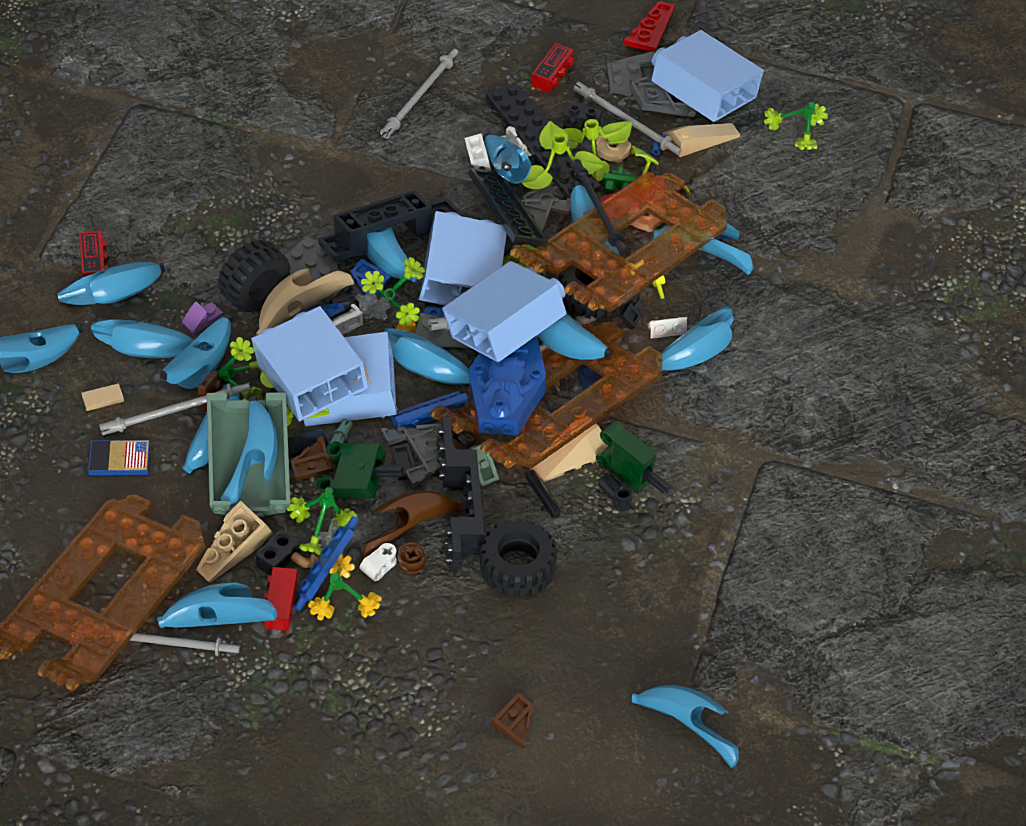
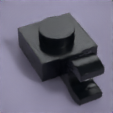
M640 297L636 302L631 300L630 303L625 304L618 316L629 329L635 328L642 316L639 310L644 305V302Z

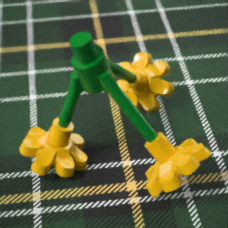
M341 553L329 572L332 574L330 578L331 584L325 597H322V599L316 597L308 604V607L311 608L310 613L312 615L318 614V620H323L324 616L328 619L332 617L334 607L329 605V597L333 590L343 588L355 596L361 603L358 609L364 618L368 615L373 616L375 614L374 609H378L380 606L378 602L381 601V596L370 592L368 597L360 595L344 583L342 575L348 578L351 576L349 571L355 569V565L349 563L352 560L349 555L343 558Z

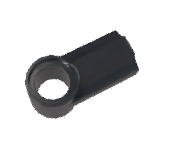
M352 285L347 289L346 293L329 299V304L343 303L345 310L350 309L351 304H355L359 309H362L369 302L368 297L359 285Z
M607 473L602 476L598 486L614 502V507L618 511L629 510L632 503V490L628 486L622 485L612 474L609 475Z

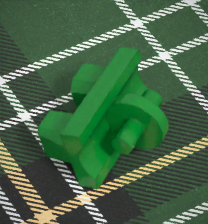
M623 166L619 167V171L612 170V174L604 173L603 185L605 193H614L615 187H622V190L634 187L636 177L629 176L630 172H624Z

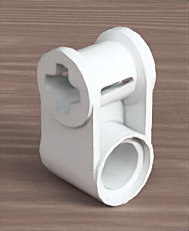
M390 543L382 544L361 562L360 570L373 581L380 580L385 573L396 565L395 546Z

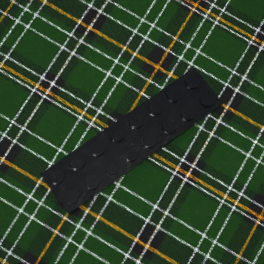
M470 168L468 175L512 242L516 245L525 244L534 248H546L549 241L509 182L497 172Z

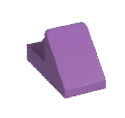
M194 302L183 319L182 325L194 335L222 318L223 312L212 302L203 307Z

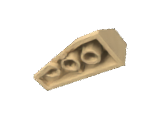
M732 123L684 126L663 132V134H667L672 138L671 143L682 149L678 155L679 157L727 142L741 135Z
M582 416L558 438L530 470H535L541 481L546 482L564 475L568 470L574 468L577 470L582 468L584 464L597 462L596 455L608 446L600 438L601 429L587 416Z
M242 501L225 516L223 526L215 534L212 546L207 549L196 569L209 583L260 548L274 534Z

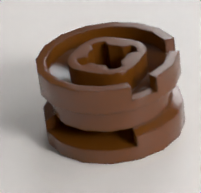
M414 542L405 543L400 547L397 561L402 571L411 574L421 571L426 561L425 549Z

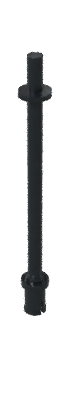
M573 160L570 166L574 171V176L576 180L582 182L610 235L608 243L616 247L619 254H624L626 252L622 244L624 236L620 232L615 231L588 180V170L583 167L581 160Z

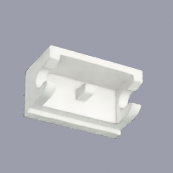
M482 134L466 137L465 142L471 165H474V169L484 166L486 171H492Z
M355 304L350 305L352 309L349 312L331 320L342 335L363 325V312Z

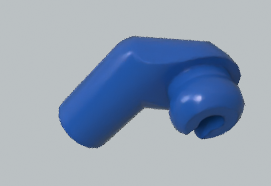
M662 134L661 136H662L663 138H665V137L668 136V135H667V134ZM653 140L651 153L657 156L660 154V143Z

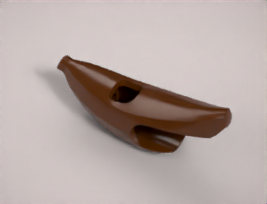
M425 490L408 492L390 499L374 510L373 514L393 509L397 514V523L391 529L364 542L361 548V557L364 560L382 544L390 543L425 519L429 520L463 511L464 503H458L451 497L439 492Z

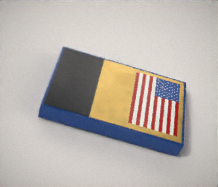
M91 440L89 475H148L150 440Z

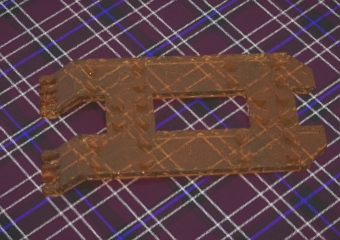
M645 173L601 203L616 232H620L647 212L670 226L669 229L626 259L603 245L610 235L596 208L548 239L549 242L546 248L544 245L532 250L522 245H517L511 250L510 255L514 258L521 256L520 262L527 267L533 266V271L538 274L547 271L558 275L573 264L595 279V281L588 286L572 281L565 287L564 292L568 295H572L575 292L574 299L582 304L590 301L588 308L592 311L602 308L612 312L727 230L726 208L714 199H710L699 207L677 192L685 186V181L672 173H664V176H654V173Z
M611 322L602 323V326L583 324V328L598 338L609 349L613 350L611 358L580 360L566 357L548 348L541 353L546 372V389L582 364L597 372L603 378L553 413L537 404L517 438L509 443L488 439L482 443L481 451L489 453L490 457L495 458L498 462L502 461V464L507 468L515 464L529 468L535 467L661 378L663 366L662 353L651 346H647L635 355L616 344L615 341L623 337L624 334L621 328ZM472 401L458 410L438 405L430 412V416L434 419L439 418L440 423H442V417H450L451 430L456 434L463 430L482 434L478 430Z
M132 494L126 496L127 499L106 501L0 624V648H2L0 650V658L6 660L12 653L30 651L45 633L73 647L62 659L44 661L37 671L39 676L44 678L52 671L49 675V680L56 682L58 685H63L69 679L66 682V688L74 691L79 684L96 682L205 549L199 521L182 515L175 525L169 528L144 517L145 513L152 506L150 500ZM117 547L145 559L101 613H97L72 601Z

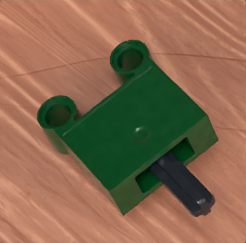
M613 421L600 432L601 440L608 445L596 455V460L601 467L609 470L637 494L649 483L663 494L669 492L671 485L653 471L657 453L649 448L652 445L651 440L648 439L646 442L640 441L618 421Z
M334 441L327 446L326 453L338 466L335 478L333 480L328 475L322 476L318 479L316 486L321 493L325 492L327 487L332 488L334 499L375 498L380 477H401L404 475V467L401 465H384L387 453L379 444H341L338 441Z

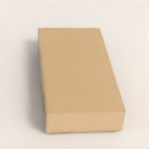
M119 383L81 393L86 411L124 402Z

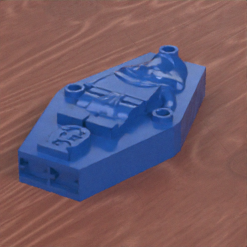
M537 335L500 362H496L479 353L470 366L469 388L479 433L518 436L543 397L546 390V372Z

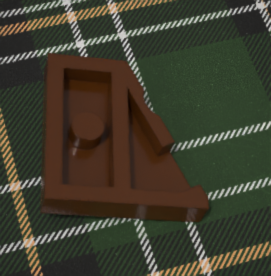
M211 371L203 381L206 384H199V397L205 396L207 393L220 391L222 381L219 379V372ZM207 403L199 405L200 411L207 412Z
M319 437L315 444L310 448L304 449L300 455H297L290 461L295 481L333 472V465L326 453L323 437Z
M518 692L493 718L491 724L520 748H523L526 743L534 705Z

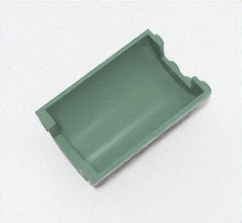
M207 393L210 508L214 513L225 516L239 503L230 505V501H218V499L229 484L248 436L249 409L248 400H227V393ZM266 393L265 400H258L273 418L277 429V461L273 475L267 484H265L266 479L263 478L265 464L256 463L250 467L239 502L242 501L261 520L264 519V516L283 513L290 506L286 393Z

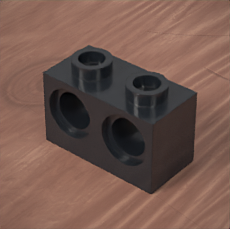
M568 103L564 112L563 129L576 128L583 133L584 124L590 119L597 120L600 126L602 110Z
M280 529L269 538V541L263 547L257 550L255 555L256 566L269 575H272L273 567L286 568L292 561L291 556L293 553H300V540Z

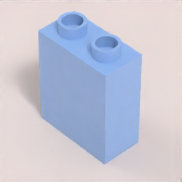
M700 30L688 37H680L674 45L666 49L662 47L656 51L652 58V65L655 67L651 81L715 122L757 97L764 70Z
M436 211L429 234L424 265L426 272L423 273L419 300L446 306L500 269L503 263L506 231L503 226L491 220H476L462 217L454 212L443 213Z
M510 261L442 309L453 339L496 362H500L566 315L562 298L565 297V290L557 279L551 278L549 280L539 275L532 267L524 268Z
M320 306L308 312H301L293 319L274 328H267L260 332L259 335L251 338L259 367L278 393H286V404L298 421H302L368 389L363 361Z
M388 332L344 337L366 367L370 383L367 384L368 389L328 407V415L304 419L305 426L338 423L342 419L353 421L397 415L394 359Z

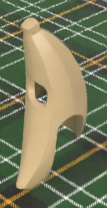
M309 268L292 273L283 279L265 300L259 318V330L256 334L259 335L260 332L267 328H274L287 322L320 300L347 286L353 285L354 279L348 273L335 271L311 282L312 278Z

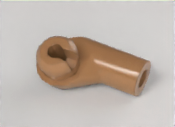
M298 552L293 553L291 556L293 562L305 569L311 568L320 558V555L316 553L311 554V557L305 558Z

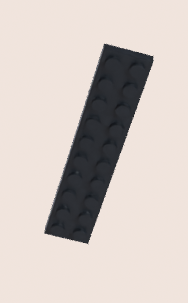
M517 83L487 92L486 99L508 127L511 126L516 129L517 138L519 137L521 142L526 145L529 153L545 170L549 162L551 149L543 148L540 145L539 138L543 128L548 123L546 118ZM570 149L573 157H575L574 152ZM567 151L563 154H554L547 173L553 177L552 181L566 198H571L573 190L571 184L578 180H576L574 171L570 166L572 160ZM589 174L588 180L595 193L601 191V185L592 174Z

